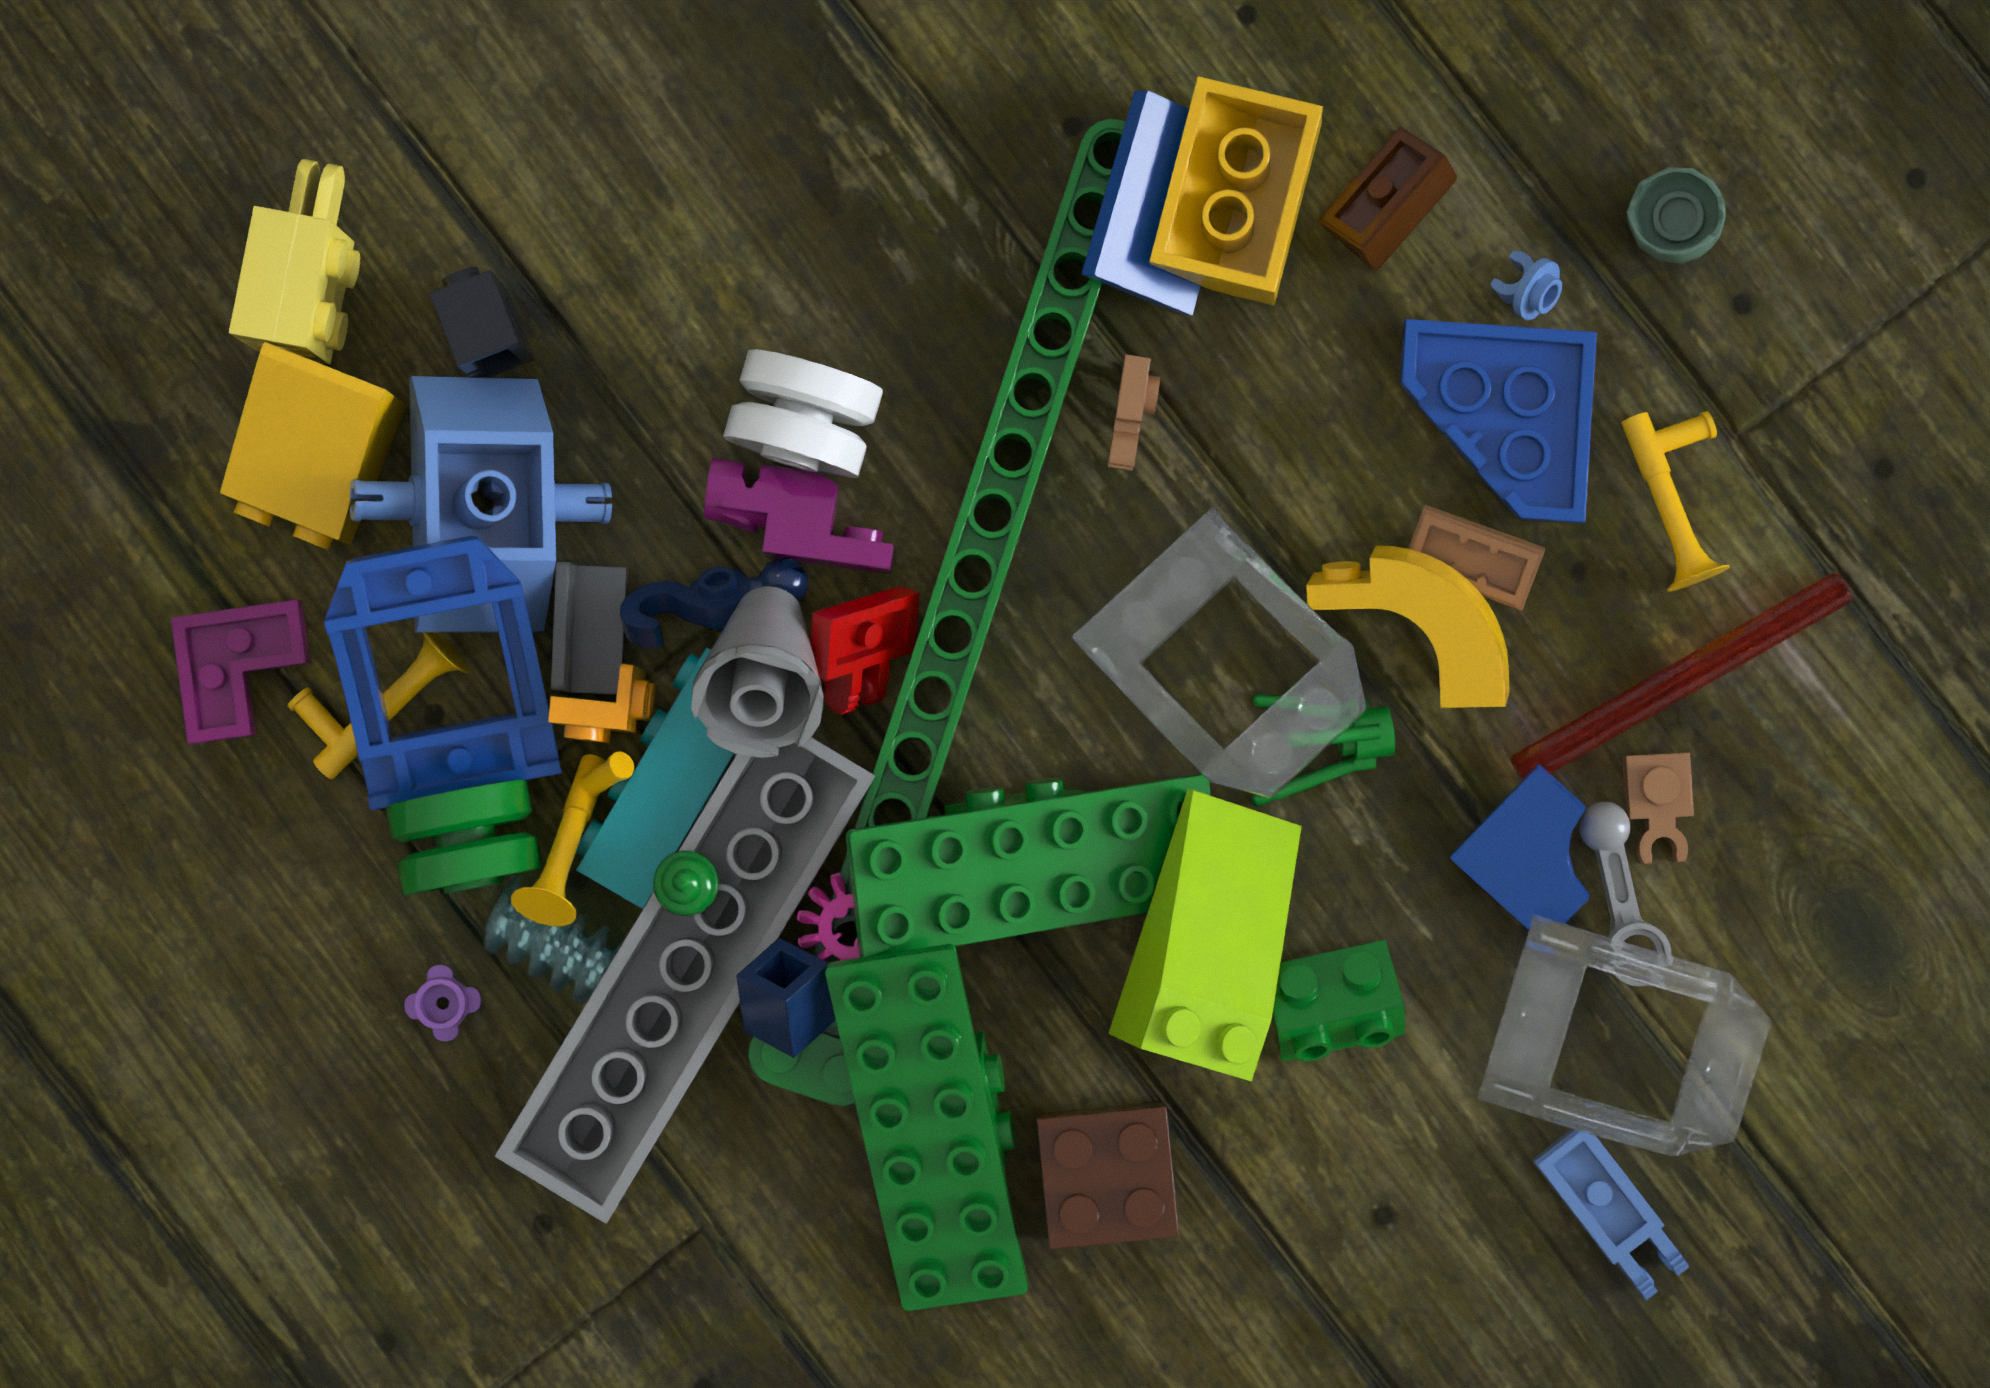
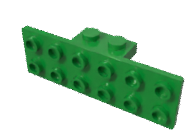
M1193 774L1088 792L1064 787L1062 778L1037 779L1024 783L1025 793L1004 796V788L1001 787L965 792L966 802L944 805L945 815L849 830L846 833L859 956L867 957L944 944L960 946L1147 913L1187 789L1211 796L1208 776Z
M944 944L828 963L825 971L902 1308L906 1311L1025 1294L1028 1290V1279L1005 1177L1007 1150L1017 1148L1015 1124L1012 1112H1001L997 1093L1004 1092L1005 1090L1000 1056L998 1053L988 1054L984 1031L974 1033L956 947L953 944Z

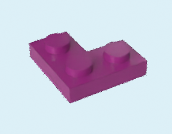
M297 599L171 617L188 744L194 745L256 736L248 673L311 664L303 602Z

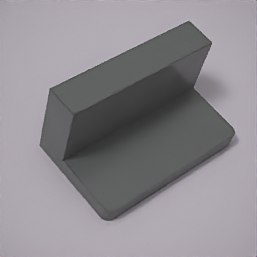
M556 562L551 672L552 691L571 694L617 695L620 665L625 664L626 635L620 617V605L628 595V568L577 566L571 562Z

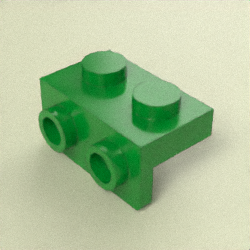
M1386 940L1280 962L1272 1019L1277 1034V1045L1281 1061L1294 1059L1302 1062L1316 1061L1328 1056L1332 1051L1358 1045L1363 1048H1376L1386 1045L1395 1037L1405 1034L1404 1002Z

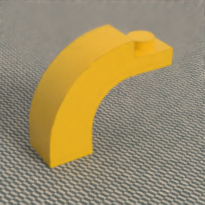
M1376 545L1370 556V571H1361V564L1358 562L1340 561L1326 563L1322 565V572H1314L1306 585L1307 610H1389L1405 616L1424 631L1431 641L1438 659L1441 708L1506 707L1510 692L1509 664L1502 630L1490 605L1482 594L1454 568L1441 560L1415 550Z

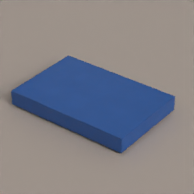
M1138 90L1134 91L1081 275L1176 314L1192 315L1201 286L1149 263L1189 109L1151 91Z

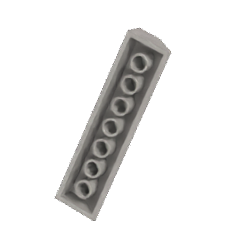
M812 737L798 748V741L779 748L777 756L767 758L735 756L679 851L689 850L701 853L714 864L719 876V890L714 902L699 914L680 916L666 910L657 900L655 893L652 894L495 1155L499 1160L605 1224L608 1223L739 1005L740 998L736 975L779 938L875 778V775Z

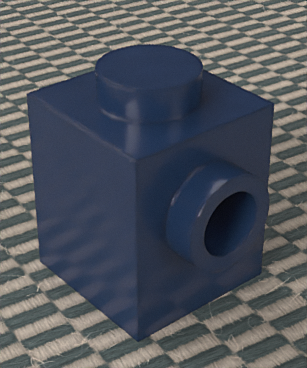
M781 938L773 942L736 975L744 1031L793 1058L796 1057L836 1020L825 975L828 963Z

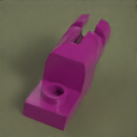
M712 458L704 506V518L706 520L720 521L757 534L758 528H765L762 552L766 557L790 558L798 562L891 575L895 548L891 543L882 542L883 532L860 527H845L844 537L833 535L839 488L837 484L823 474L764 464L759 471L760 479L754 483L753 487L748 488L746 484L747 472L743 462Z

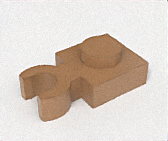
M1125 355L1107 466L1109 468L1133 471L1142 413L1155 415L1160 377L1149 375L1151 358Z
M1690 752L1622 756L1625 812L1629 820L1644 819L1645 830L1638 836L1635 844V853L1639 863H1652V844L1661 837L1667 839L1671 844L1672 861L1685 862L1688 855V844L1685 836L1676 828L1675 817L1694 816Z

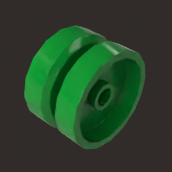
M526 780L506 781L406 800L385 807L391 839L401 843L433 839L435 849L405 855L396 864L402 896L444 889V894L504 883L503 877L543 869L537 836L527 832L497 837L495 835L494 827L524 820L532 812Z

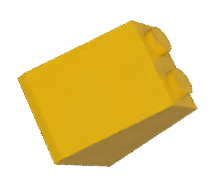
M264 342L258 356L220 494L238 501L233 513L270 527L275 515L297 524L293 536L326 550H329L333 539L351 546L360 521H352L350 505H355V501H369L349 500L352 479L377 481L407 405L386 389Z

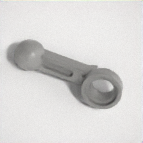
M1597 802L1590 805L1581 816L1579 833L1583 842L1589 848L1595 850L1610 915L1609 935L1604 945V960L1609 971L1620 981L1631 986H1647L1658 981L1667 971L1671 961V947L1664 933L1654 925L1643 921L1639 913L1624 843L1630 834L1628 815L1615 803ZM1644 935L1651 943L1652 953L1650 959L1640 968H1625L1619 959L1621 944L1630 936Z

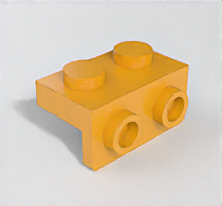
M621 664L616 703L551 696L548 722L565 726L564 738H572L574 740L610 743L611 731L640 734L641 721H650L653 717L655 684L646 681L645 670L635 665Z

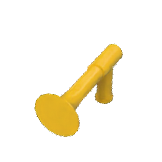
M1704 411L1697 417L1657 431L1653 427L1648 412L1637 414L1622 421L1621 424L1643 480L1649 486L1675 555L1676 575L1674 582L1667 588V592L1697 584L1729 569L1730 565L1718 564L1710 559L1700 547L1670 476L1671 469L1664 454L1706 438H1715L1717 430L1711 414L1708 411Z
M423 633V646L416 660L383 693L389 721L435 678L450 671L459 670L467 674L470 672L469 666L463 657L439 633ZM307 687L300 691L287 706L291 711H295L327 745L313 759V763L322 774L333 780L358 756L352 724L350 723L344 729L312 695L313 691Z
M618 751L610 755L607 761L592 754L584 755L581 758L563 808L561 823L539 879L532 887L516 889L511 895V904L524 917L548 926H566L572 924L576 919V909L565 898L568 874L584 828L591 818L599 794L617 782L626 780L634 773V763L628 754Z

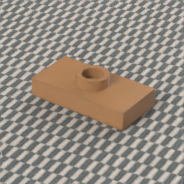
M1424 505L1408 548L1432 556L1454 568L1468 579L1483 597L1521 611L1524 608L1545 552V547L1428 505Z

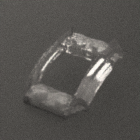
M1213 507L1072 636V639L1123 694L1210 782L1271 798L1277 794L1366 710L1354 646L1346 638L1340 636L1307 605L1249 544H1246L1228 526ZM1232 580L1316 665L1229 746L1223 749L1154 679L1141 663Z
M1533 914L1477 1099L1588 1134L1673 1157L1731 1143L1734 1141L1740 1126L1770 1029L1771 1019L1728 972L1679 959ZM1587 966L1707 1002L1670 1122L1550 1087Z

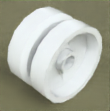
M748 350L739 381L748 393L773 403L774 407L753 402H742L732 405L723 435L724 439L787 466L811 472L821 471L843 477L858 478L867 446L857 434L832 423L837 422L852 426H865L874 423L883 394L882 388L852 374L805 359L771 351Z

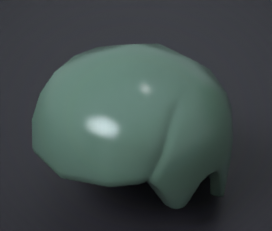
M1667 167L1640 181L1626 211L1628 227L1638 248L1657 261L1676 264L1699 259L1709 251L1719 239L1726 218L1725 200L1721 197L1720 190L1713 180L1694 168Z

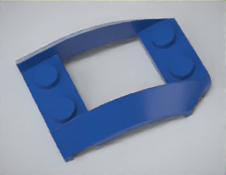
M467 536L356 557L346 561L324 619L326 633L330 638L348 707L359 761L362 764L368 791L370 810L381 809L402 801L506 781L529 780L562 773L552 723L548 722L549 707L521 581L479 537ZM492 603L516 713L392 737L366 626Z

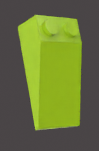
M1187 789L1108 1034L1140 1049L1252 1082L1272 1020L1302 826L1192 789Z

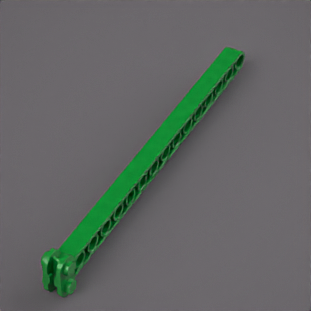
M1106 119L1099 121L1087 130L1081 141L873 772L875 778L867 790L855 829L876 826L874 819L877 808L884 801L891 799L900 800L909 807L912 815L911 820L928 817L1103 284L1090 278L1082 288L1075 290L1065 289L1055 280L1053 272L1060 263L1067 260H1075L1085 264L1094 230L1080 226L1075 220L1073 212L1078 205L1089 200L1102 204L1112 169L1100 166L1095 160L1093 152L1101 143L1108 141L1120 143L1125 126L1123 120ZM1050 319L1062 322L1070 333L1068 343L1057 350H1048L1041 347L1034 337V331L1041 322ZM1028 379L1043 382L1051 395L1048 404L1042 409L1035 411L1026 410L1021 407L1014 397V391L1021 382ZM1018 439L1029 448L1031 459L1024 468L1017 471H1008L1000 467L995 461L994 451L1004 440ZM987 499H999L1004 502L1011 512V520L1008 525L1002 530L995 532L982 529L974 518V511L981 502ZM971 558L979 559L986 563L992 575L988 586L982 591L975 593L966 592L961 589L954 578L957 566L964 560ZM951 618L959 619L970 628L972 634L971 641L963 651L947 653L941 650L935 643V630L944 620ZM939 679L950 688L952 694L951 702L943 712L927 714L921 711L915 704V691L923 681ZM906 740H921L931 750V763L921 774L906 775L896 767L894 760L895 751ZM847 851L840 874L845 881L847 894H852ZM835 892L833 893L831 901L837 898ZM850 908L847 917H836L834 921L835 933L843 923L855 921L854 908ZM822 942L816 944L814 956H818L826 949ZM833 955L828 963L839 961L840 958ZM836 1020L794 1058L756 1037H753L751 1040L748 1057L751 1068L760 1079L771 1085L832 1105L846 1106L855 1103Z

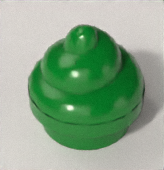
M689 850L678 851L668 855L658 865L653 878V889L657 900L666 910L680 916H691L703 912L714 902L719 890V876L714 864L703 854Z

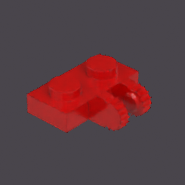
M901 585L812 613L810 644L819 678L823 679V684L825 685L823 690L824 698L826 699V705L830 707V711L833 710L835 714L840 713V715L856 710L855 707L859 706L858 701H861L863 705L867 704L869 706L883 701V697H886L890 660L913 653L916 644L919 592Z

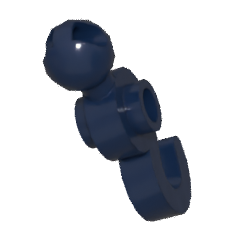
M790 558L774 559L765 565L760 572V576L748 578L746 574L738 570H732L727 567H715L702 573L692 583L690 588L679 582L670 581L650 583L637 588L627 595L620 605V617L625 635L631 643L642 648L657 649L663 646L664 639L658 619L651 618L652 616L661 613H673L687 622L723 631L739 602L749 591L759 587H777L789 592L800 602L807 593L808 575L799 562Z

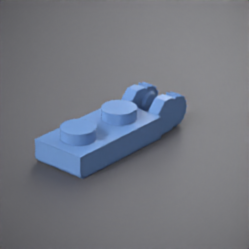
M1579 1122L1532 1159V1162L1609 1262L1618 1265L1645 1300H1648L1658 1291L1654 1286L1651 1276L1630 1255V1252L1644 1241L1649 1240L1657 1251V1256L1661 1262L1677 1276L1689 1268L1688 1263L1661 1229L1665 1226L1585 1122Z

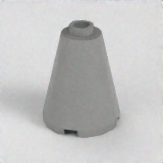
M771 586L753 589L741 599L696 674L692 686L691 710L695 720L698 715L701 722L707 728L706 736L716 745L737 755L767 758L777 756L779 748L791 745L797 741L798 748L808 742L821 723L824 707L823 689L801 606L792 594Z

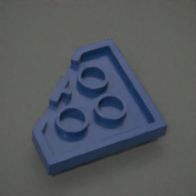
M1406 319L1403 322L1399 386L1517 520L1568 524L1585 523L1597 332Z

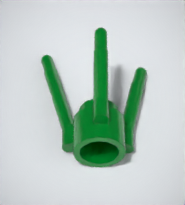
M1257 694L1253 697V704L1258 707L1346 716L1336 718L1335 729L1288 736L1286 745L1290 748L1337 744L1341 756L1351 755V758L1252 795L1250 801L1253 806H1260L1274 800H1279L1354 771L1376 769V758L1394 755V727L1391 713L1387 706L1369 708L1367 699L1335 701Z

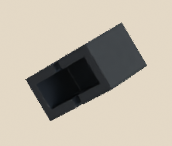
M478 267L459 270L442 279L444 288L429 293L457 366L466 374L468 373V376L471 378H490L535 360L509 290L491 270L480 273Z

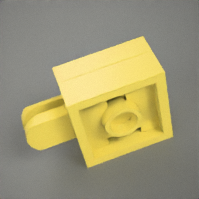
M302 159L297 166L289 212L259 206L253 207L229 334L255 351L260 352L263 343L267 342L315 362L330 365L333 350L341 351L348 328V315L341 312L345 288H354L360 267V253L353 250L354 241L337 226L345 184L343 166L327 164L320 177L318 162Z

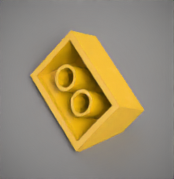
M1198 76L1151 253L1150 265L1212 291L1274 306L1322 124L1323 106Z

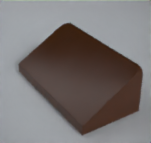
M1400 126L1322 215L1318 222L1366 265L1374 270H1378L1455 183L1457 175L1446 155Z

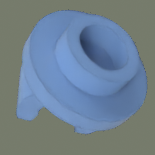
M1512 251L1509 259L1515 268L1524 272L1522 278L1514 284H1505L1501 280L1494 278L1490 285L1503 302L1513 305L1516 315L1525 320H1531L1540 313L1545 314L1549 312L1558 301L1562 291V281L1559 279L1560 269L1557 263L1547 258L1539 259L1534 263L1528 254L1522 251Z

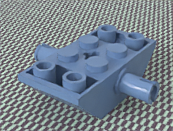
M411 376L409 378L411 476L409 481H361L359 479H352L349 500H376L355 501V505H350L352 521L408 520L409 525L412 526L413 547L467 536L479 537L521 581L532 632H544L556 565L555 522H600L608 524L611 519L612 504H588L586 502L603 503L605 498H612L610 484H555L553 430L538 379ZM478 488H481L484 499L493 500L494 507L486 513L480 512L478 507L474 506L471 495L477 492ZM492 603L414 617L415 633H499Z

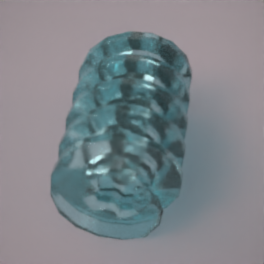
M516 875L501 894L487 921L484 949L490 954H494L509 943L506 955V962L513 967L520 965L531 955L528 970L530 977L537 980L553 968L550 987L556 992H561L575 981L573 1001L579 1005L586 1003L625 939L614 949L610 950L606 947L609 927L602 926L591 937L584 935L588 915L583 912L576 917L572 924L566 926L543 925L524 917L511 904V895L516 889H519L521 877Z

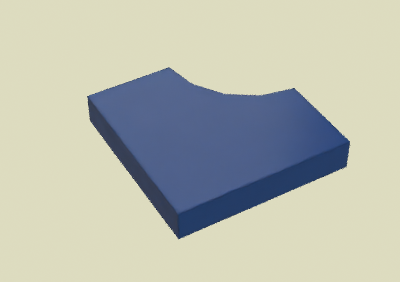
M1538 763L1451 853L1450 859L1545 944L1589 899V893L1574 874L1569 854L1572 830L1585 812L1586 806Z

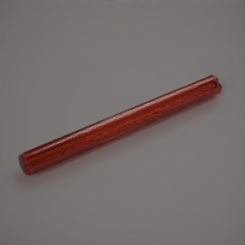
M1838 573L1822 578L1513 754L1510 760L1514 771L1520 780L1538 763L1550 774L1848 605L1852 601L1849 587Z

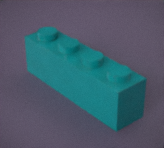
M707 647L701 658L690 654L684 662L672 687L681 692L668 713L658 709L650 720L640 739L641 743L648 746L636 769L634 768L632 776L617 782L611 787L608 797L616 803L603 824L595 819L591 822L582 836L576 851L577 854L583 857L576 869L578 872L644 909L654 893L653 878L658 865L668 855L679 851L737 755L710 740L706 736L707 728L701 722L698 715L695 720L691 710L693 682L711 651Z

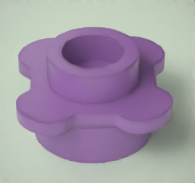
M436 965L428 970L427 982L419 988L417 993L410 994L406 998L404 1007L406 1014L411 1019H419L425 1026L432 1028L436 1039L450 1041L458 1036L459 1024L467 1014L476 1012L480 1008L482 998L477 988L465 987L457 981L449 966ZM440 997L448 999L449 1006L446 1009L438 1007L437 1001Z

